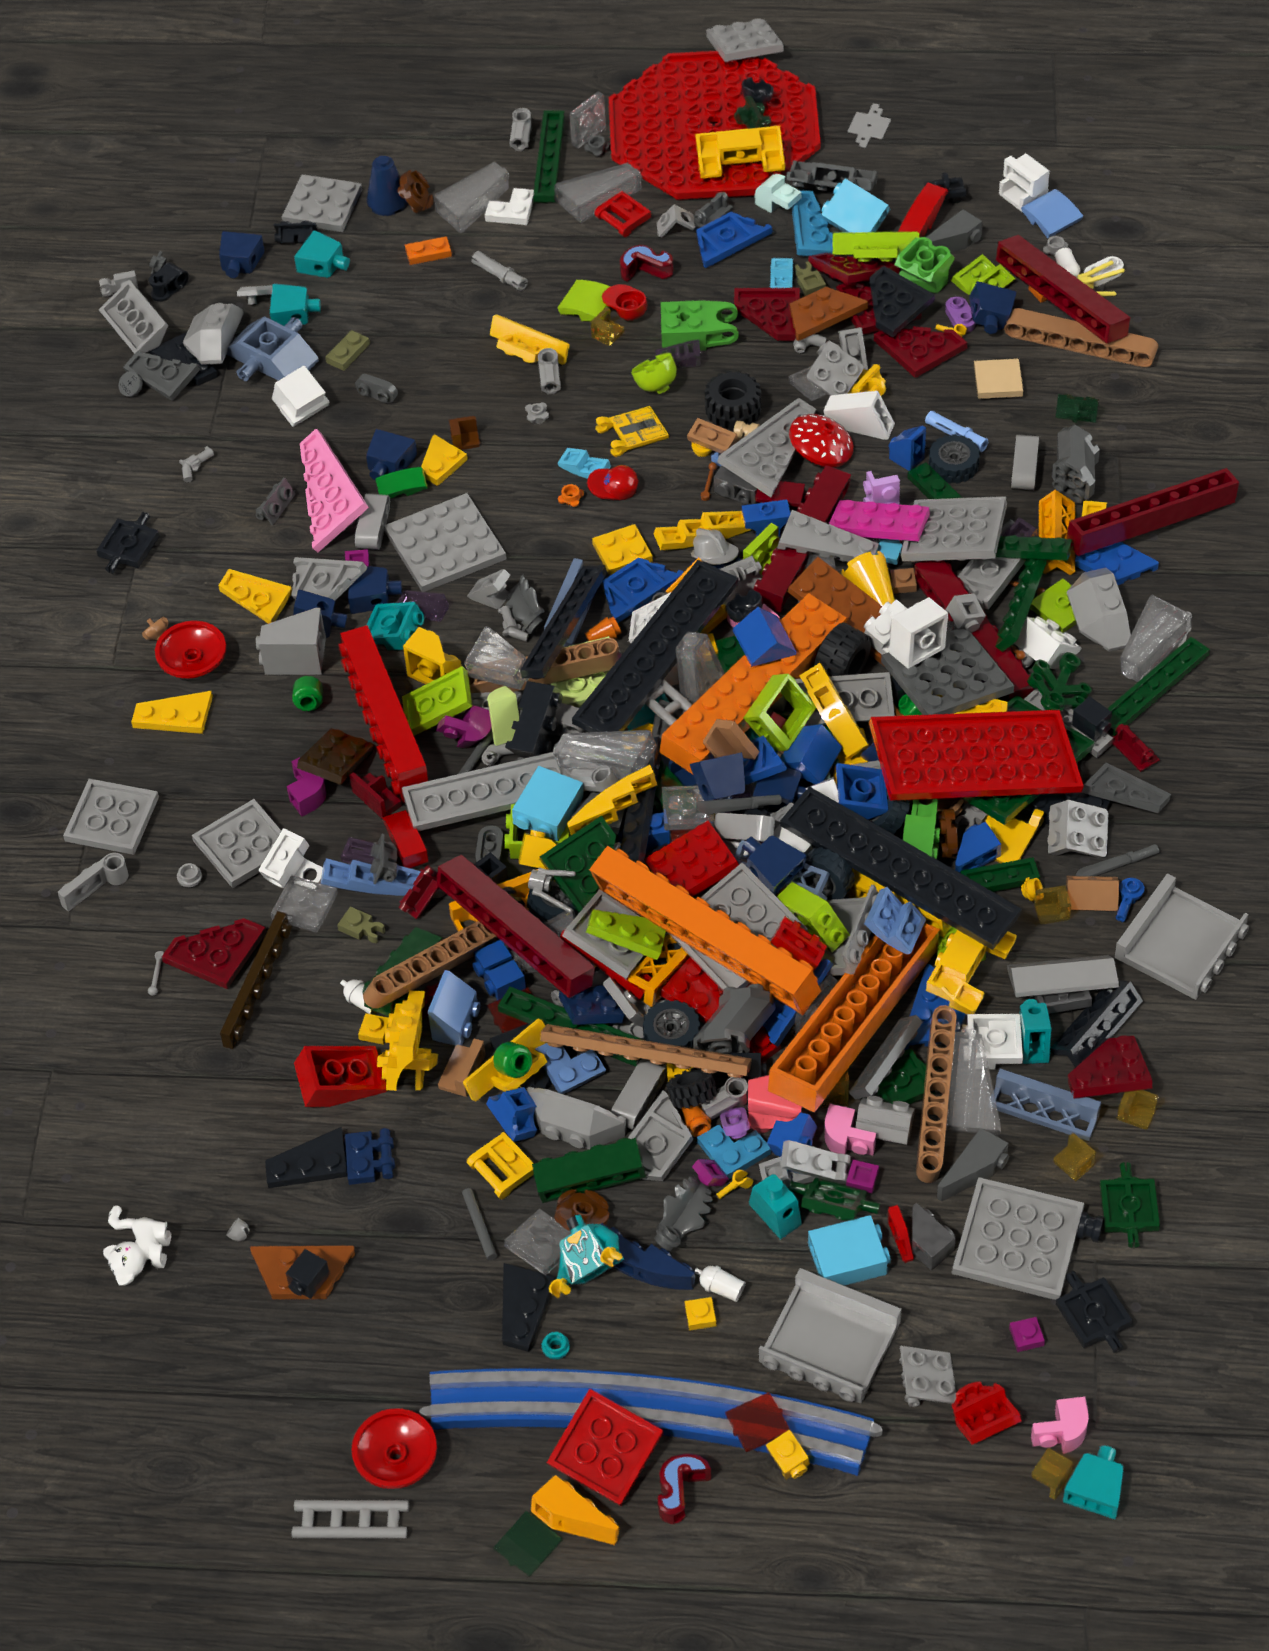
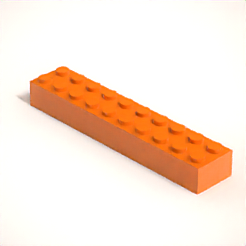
M808 593L780 620L797 651L796 655L751 667L746 655H744L662 734L660 753L693 775L690 764L715 758L703 744V740L716 719L735 721L745 733L750 726L743 717L772 675L789 674L795 679H800L799 675L809 670L815 664L817 652L825 637L838 624L846 623L847 617ZM780 692L768 710L783 696Z
M607 846L589 869L598 887L604 893L749 983L763 985L764 990L769 991L775 999L801 1015H804L821 992L817 982L818 978L814 975L813 967L804 960L798 962L793 959L790 952L782 947H779V949L775 948L763 935L755 936L743 923L738 922L736 924L732 922L725 912L719 909L714 911L700 897L694 899L685 888L680 885L676 887L671 885L664 875L660 873L653 874L644 863L638 860L635 863L630 860L629 856L621 849L617 848L615 851Z
M924 923L914 948L908 955L891 947L874 935L865 947L855 973L852 975L845 973L770 1068L768 1091L815 1113L926 964L937 952L940 929Z

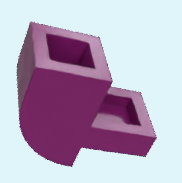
M472 705L471 708L464 712L463 720L446 715L438 722L436 731L443 733L448 738H459L457 745L459 748L472 747L482 740L491 729L489 710Z
M299 757L291 761L294 777L298 781L288 785L287 791L291 804L303 817L323 804L327 792L324 778L297 768Z

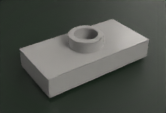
M609 977L603 982L604 987L626 1017L641 1027L644 1022V1016L635 1005L637 999L629 990L625 991L619 983Z

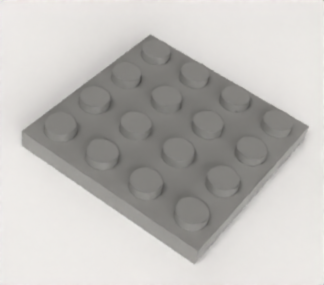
M467 493L384 525L385 533L422 593L506 560L505 551Z
M1006 496L914 500L913 505L929 507L930 515L919 541L904 540L901 551L902 561L987 560L996 557L1007 506Z
M743 862L701 897L710 905L709 908L714 911L719 909L725 912L732 922L736 924L738 922L743 923L751 930L752 934L755 936L763 935L769 941H771L784 916L791 921L796 920L801 924L800 927L809 933L808 929ZM668 933L722 991L726 987L745 988L750 984L745 979Z
M978 1177L952 1268V1274L1054 1300L1060 1298L1084 1203Z

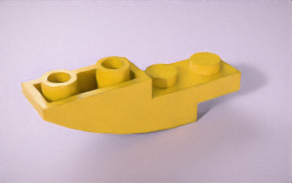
M818 663L799 675L814 705L834 738L842 746V750L849 759L869 747L868 742L848 707L841 699L823 665Z

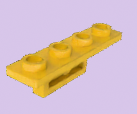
M496 314L493 316L490 335L498 338L497 348L504 350L505 354L521 357L527 363H535L538 361V353L542 349L551 348L558 354V363L561 365L566 363L569 350L568 343Z
M541 1019L535 1020L510 1041L527 1047L531 1052L532 1066L529 1072L520 1078L505 1076L494 1067L493 1055L463 1081L471 1100L476 1102L494 1086L504 1092L518 1089L522 1083L536 1074L547 1063L544 1054L535 1050L546 1043L540 1041L541 1031L545 1027Z

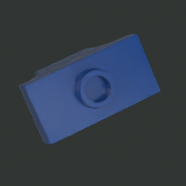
M787 499L742 506L745 529L754 530L756 537L770 523L779 527L780 537V529L787 523L791 514Z
M524 1087L489 1097L486 1105L513 1142L535 1136L537 1132L534 1124L536 1104Z
M799 1113L794 1120L788 1122L776 1120L767 1144L774 1155L780 1157L782 1156L784 1141L791 1140L812 1146V1139L817 1125L811 1116L805 1113Z

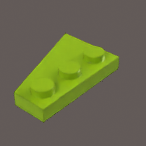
M594 909L589 916L586 929L588 934L658 960L661 954L666 933L665 930L645 917Z

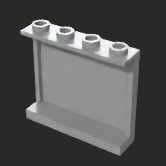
M1167 873L1118 940L1115 958L1196 1000L1201 992L1206 993L1209 989L1212 976L1220 973L1226 956H1232L1237 946V940L1239 938L1243 939L1249 930V926L1246 925L1248 914L1244 913L1239 920L1176 888V877Z
M875 885L870 886L868 894L864 898L826 900L850 934L833 953L825 949L821 961L828 959L834 964L826 976L844 975L845 973L852 975L855 973L872 932L864 923L878 895Z
M800 1268L795 1277V1287L765 1346H760L759 1362L768 1369H778L787 1373L795 1380L807 1381L819 1390H829L838 1394L846 1401H855L861 1404L901 1322V1308Z

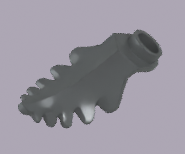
M521 575L519 582L509 590L510 593L506 596L507 599H510L506 606L513 608L511 610L513 619L522 621L524 625L522 630L532 634L543 622L541 617L545 611L539 606L535 589L533 587L529 588L528 580L525 579L524 575Z
M689 1177L688 1180L683 1179L684 1188L676 1185L674 1188L675 1197L668 1195L664 1198L663 1219L657 1225V1234L654 1239L661 1247L668 1251H672L674 1247L680 1245L684 1234L702 1228L705 1221L700 1215L711 1211V1208L705 1203L713 1201V1198L708 1196L712 1192L709 1190V1186L704 1185L696 1177Z

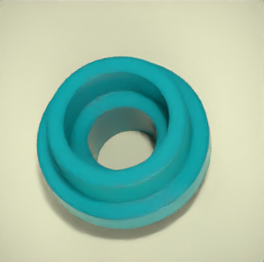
M559 1332L549 1333L542 1341V1351L550 1359L563 1358L570 1348L567 1337ZM553 1345L561 1346L558 1349H551Z

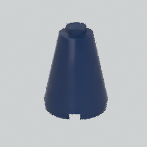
M379 156L372 162L367 205L377 215H395V211L399 209L403 211L408 206V202L406 199L401 198L398 193L400 175L393 159L388 156Z

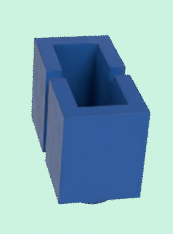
M496 941L474 952L475 963H473L475 973L478 977L482 976L484 978V985L490 996L494 995L498 1003H500L509 987L526 991L525 977L515 960L509 961L512 959V956L503 941Z

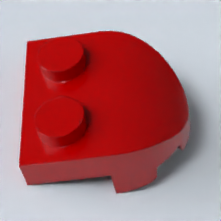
M974 1382L956 1392V1400L954 1404L952 1403L955 1422L958 1429L972 1445L1021 1422L1020 1413L1006 1398L1004 1388L996 1383L992 1387L983 1386L981 1382Z

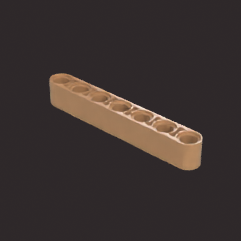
M1020 308L1011 311L1004 328L1006 334L1013 338L1140 367L1151 366L1158 350V343L1149 337L1128 333V336L1106 344L1077 321Z
M604 638L562 648L545 678L541 679L522 678L520 669L528 656L469 669L467 671L470 692H492L503 686L508 687L514 692L524 690L527 681L551 684L608 671L621 657V652L617 641L613 638Z
M477 921L377 975L364 991L363 1000L371 1008H381L407 994L409 990H414L443 974L444 970L448 971L474 957L475 951L494 943L498 937Z
M946 1005L939 1006L934 1010L930 1024L916 1175L925 1183H932L939 1178L943 1164L956 1028V1013L954 1009ZM938 1019H945L949 1023L941 1024L938 1022ZM941 1042L947 1047L939 1048L935 1043ZM939 1066L942 1067L945 1071L937 1072L933 1069V1067ZM937 1090L942 1093V1096H934L931 1094V1091ZM937 1115L940 1120L933 1121L928 1116ZM933 1139L938 1144L932 1146L926 1143L925 1140ZM932 1164L936 1169L927 1170L923 1165Z

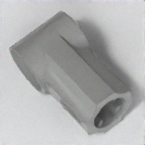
M518 108L512 114L513 124L510 147L516 151H523L525 148H528L529 136L532 131L531 112L526 108Z
M545 348L538 353L541 391L546 392L548 395L555 394L561 387L558 354L554 349Z
M601 765L595 769H573L570 774V778L583 782V790L601 793L619 781L607 765Z
M730 1077L725 1085L718 1089L717 1095L713 1096V1099L706 1100V1103H699L698 1105L711 1120L730 1109L744 1107L748 1102L747 1081L742 1077ZM733 1090L742 1091V1093L739 1095H734L730 1092H732Z

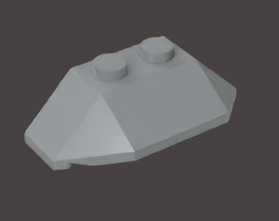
M217 303L210 305L194 316L184 338V346L201 364L223 363L228 346L231 344L244 314L243 309L234 304Z
M1107 568L1082 573L1067 591L1079 632L1093 642L1103 646L1109 652L1132 647L1127 612L1114 573Z
M528 1087L526 1090L536 1104L534 1119L541 1133L549 1139H559L570 1143L576 1148L590 1149L595 1145H604L625 1137L627 1133L626 1118L618 1115L615 1116L612 1112L597 1105L548 1089Z

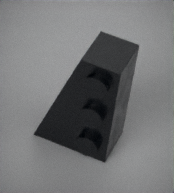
M527 681L518 707L521 709L519 721H513L512 729L515 730L512 742H506V749L517 756L527 758L551 752L552 742L550 737L557 725L555 714L562 702L560 689L553 685Z

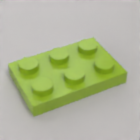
M463 666L402 696L404 714L414 736L437 725L444 716L453 717L472 707L468 671Z

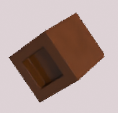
M475 416L449 419L453 446L460 450L480 447Z

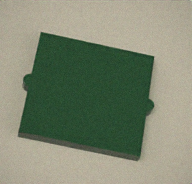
M525 1511L493 1548L508 1560L510 1566H516L530 1577L561 1543L562 1538L548 1528L547 1524L540 1522L529 1512Z

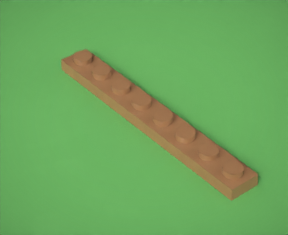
M550 1024L543 1028L540 1041L548 1042L547 1044L552 1047L566 1045L572 1046L576 1051L584 1052L590 1049L598 1051L599 1054L605 1056L619 1054L624 1055V1058L629 1060L649 1059L653 1064L672 1063L681 1069L696 1067L701 1068V1071L705 1073L725 1072L728 1076L734 1078L747 1076L752 1062V1058Z

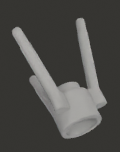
M540 867L538 870L533 869L528 882V888L533 890L532 895L542 897L568 913H572V908L544 893V891H549L551 886L559 887L555 880H553V877L549 875L575 876L576 872L547 870Z

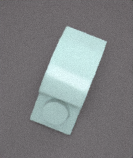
M781 174L772 175L755 191V204L770 213H773L780 206L788 210L802 198V192L786 184L785 176Z

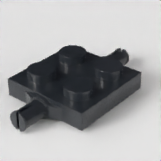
M142 512L137 521H126L118 518L96 550L98 557L110 560L105 567L108 573L111 572L113 574L119 564L135 568L140 567L159 538L158 530L145 525L150 519L148 513Z
M1072 1271L1071 1274L1069 1272L1065 1278L1073 1289L1068 1294L1056 1299V1306L1083 1348L1099 1341H1107L1113 1353L1120 1352L1124 1346L1116 1334L1131 1327L1133 1323L1126 1309L1105 1277L1091 1283L1082 1284L1075 1271Z

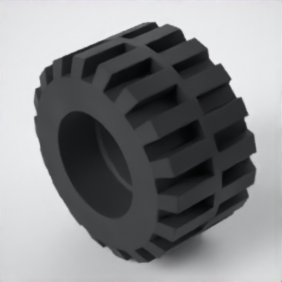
M726 371L725 374H717L718 377L713 376L710 382H707L705 389V413L708 420L713 421L714 425L734 430L737 420L744 421L748 425L752 421H757L761 413V389L754 377H750V374L747 373L741 374V371Z
M845 622L838 624L822 642L817 652L814 666L821 663L828 676L860 674L870 655L871 637Z

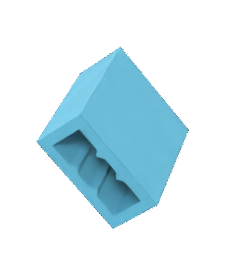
M845 178L842 183L839 182L833 191L834 196L831 201L828 200L823 205L821 210L823 213L821 215L826 222L843 232H876L889 213L890 208L888 204Z
M538 766L512 809L513 824L524 830L545 832V837L558 841L567 826V822L570 821L571 816L584 797L583 782Z
M871 1215L808 1231V1246L819 1276L844 1286L887 1275V1264L891 1263L887 1247L882 1248L880 1242L882 1240L881 1229L878 1224L874 1225Z

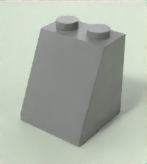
M314 608L261 626L260 636H256V649L260 650L259 664L263 665L265 675H322L326 636L321 608Z

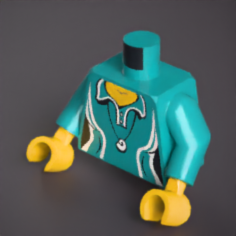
M581 1215L569 1218L566 1223L571 1234L560 1241L559 1271L557 1279L552 1281L549 1286L550 1293L557 1298L560 1297L561 1292L568 1295L571 1292V1288L568 1286L569 1283L586 1284L623 1261L624 1258L619 1251V1237L616 1233L601 1224L585 1225Z

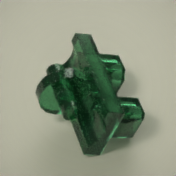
M746 96L745 106L738 107L734 114L735 121L738 124H745L748 129L770 127V117L763 116V104L755 103L752 96Z
M1058 394L1055 418L1071 419L1073 423H1077L1078 420L1096 423L1099 399H1095V397H1076L1071 394Z

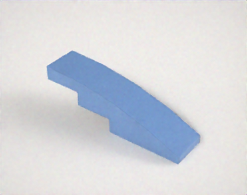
M326 858L323 864L320 884L371 894L405 896L408 890L414 887L413 883L421 871L397 865V877L392 882L378 878L377 883L373 884V873L370 872L371 864L354 859L351 864H346Z

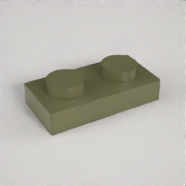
M351 330L328 353L326 363L345 371L370 345L369 338Z

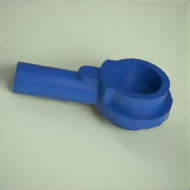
M1126 878L1120 883L1119 892L1122 896V902L1116 915L1118 921L1124 922L1126 920L1131 904H1135L1144 894L1145 887L1136 878Z

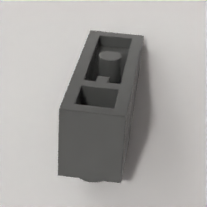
M962 209L926 238L931 240L933 246H945L950 252L966 249L974 242L980 240L982 236V221Z
M980 1128L939 1183L937 1199L942 1202L976 1185L978 1177L988 1179L995 1174L998 1168L1003 1169L1009 1159L1007 1154L1008 1143Z

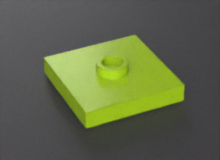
M1061 579L1034 598L1030 609L1045 621L1051 619L1060 626L1058 629L1062 633H1065L1077 624L1067 596V591L1072 585L1064 579Z

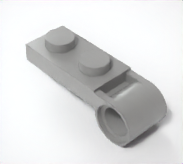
M110 853L89 868L84 869L70 883H66L58 891L62 907L69 912L106 882L112 885H121L126 882L129 874L124 857L119 853Z

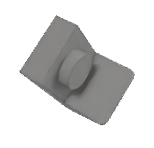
M862 327L838 331L841 349L850 356L855 357L859 363L865 366L864 369L868 370Z
M502 569L479 579L467 596L471 600L492 608H500L509 594L505 589L507 586L505 582L510 577V574L505 569Z

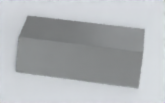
M128 280L99 309L134 354L136 352L146 353L160 346L168 324L132 281Z
M890 672L829 676L856 722H869L871 717L895 716ZM795 679L799 687L808 694L802 679ZM817 708L805 724L806 726L826 725Z
M1110 955L1007 965L1015 997L1119 987L1114 958Z

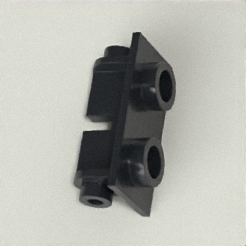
M282 221L279 224H274L276 231L274 239L279 244H294V236H298V244H304L313 231L319 232L317 224L311 221H302L301 223Z

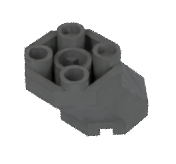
M1072 425L1068 429L1064 427L1058 432L1057 461L1053 464L1052 478L1054 481L1052 484L1058 492H1062L1076 503H1081L1094 494L1095 465L1099 462L1100 449L1097 444L1093 446L1090 442L1093 439L1090 433L1077 425Z
M752 984L746 988L726 987L723 989V995L719 997V1008L694 1037L693 1048L728 1055L729 1053H742V1051L748 1053L750 1051V1040L775 1011V999L760 984Z

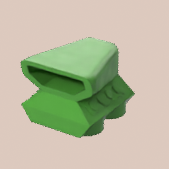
M920 237L915 238L898 255L895 265L902 268L899 275L927 291L937 294L948 282L949 269L955 257L950 254V250L947 247H935L930 239Z

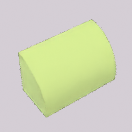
M503 686L492 691L487 698L493 740L496 746L512 741L515 730L512 729L513 721H519L516 694L508 687Z

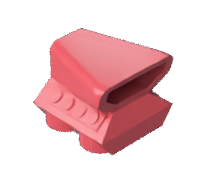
M769 1075L748 1080V1120L751 1126L750 1129L756 1130L758 1133H766L773 1129L776 1120L784 1122L794 1120L801 1113L802 1109L801 1106L768 1091Z

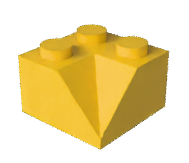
M418 627L403 645L407 676L425 685L461 667V660L454 655H448L443 652L440 638L433 631H427Z

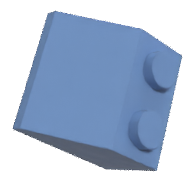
M444 970L428 1010L432 1040L455 1046L463 1045L465 1038H469L471 1034L473 1017H477L479 1014L480 1002L477 1001V994L473 988L447 970Z

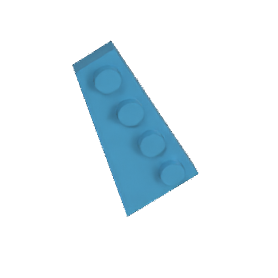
M799 190L802 192V198L791 207L797 255L811 256L821 253H833V233H830L827 228L828 223L821 215V208L813 191Z

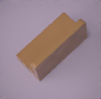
M697 418L687 435L688 441L720 454L739 441L737 433Z
M716 719L703 740V744L715 758L742 752L743 758L755 760L759 753L758 749L735 721Z
M1066 876L1067 909L1118 910L1119 880L1117 877Z
M474 1038L470 1048L462 1045L455 1046L438 1083L439 1089L467 1097L468 1092L463 1081L481 1066L486 1055L484 1041Z

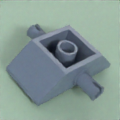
M264 316L244 329L231 342L226 355L244 363L236 372L241 380L244 378V381H247L258 370L279 381L302 366H305L309 371L319 361V358L300 334L297 333L303 327L301 321L292 317L283 326Z

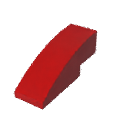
M927 183L909 209L898 232H919V238L924 237L927 229H931L948 190Z
M403 810L382 817L391 841L397 846V855L400 857L403 866L412 868L427 863V850L417 828H413L408 812Z

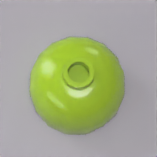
M663 353L657 355L656 359L652 361L648 359L632 369L631 373L641 389L648 392L657 391L660 394L670 389L669 384L674 381L677 368L671 353Z

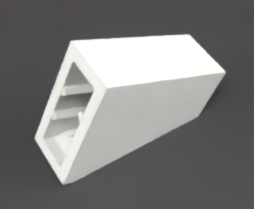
M878 391L831 395L824 408L825 416L837 421L847 431L875 438L888 439L895 424Z

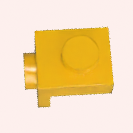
M790 1430L766 1445L767 1450L782 1470L786 1480L790 1477L796 1479L807 1471V1466L810 1464L809 1457Z

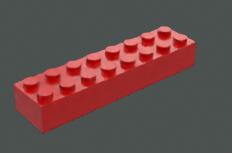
M366 625L340 633L342 643L338 644L343 658L341 663L344 672H348L350 675L348 680L351 689H355L357 692L355 693L357 704L364 709L362 715L365 724H369L372 727L369 728L372 741L378 744L376 749L380 760L384 759L385 773L388 778L391 777L393 793L394 795H399L402 804H404L402 787L427 782L426 764L369 627Z

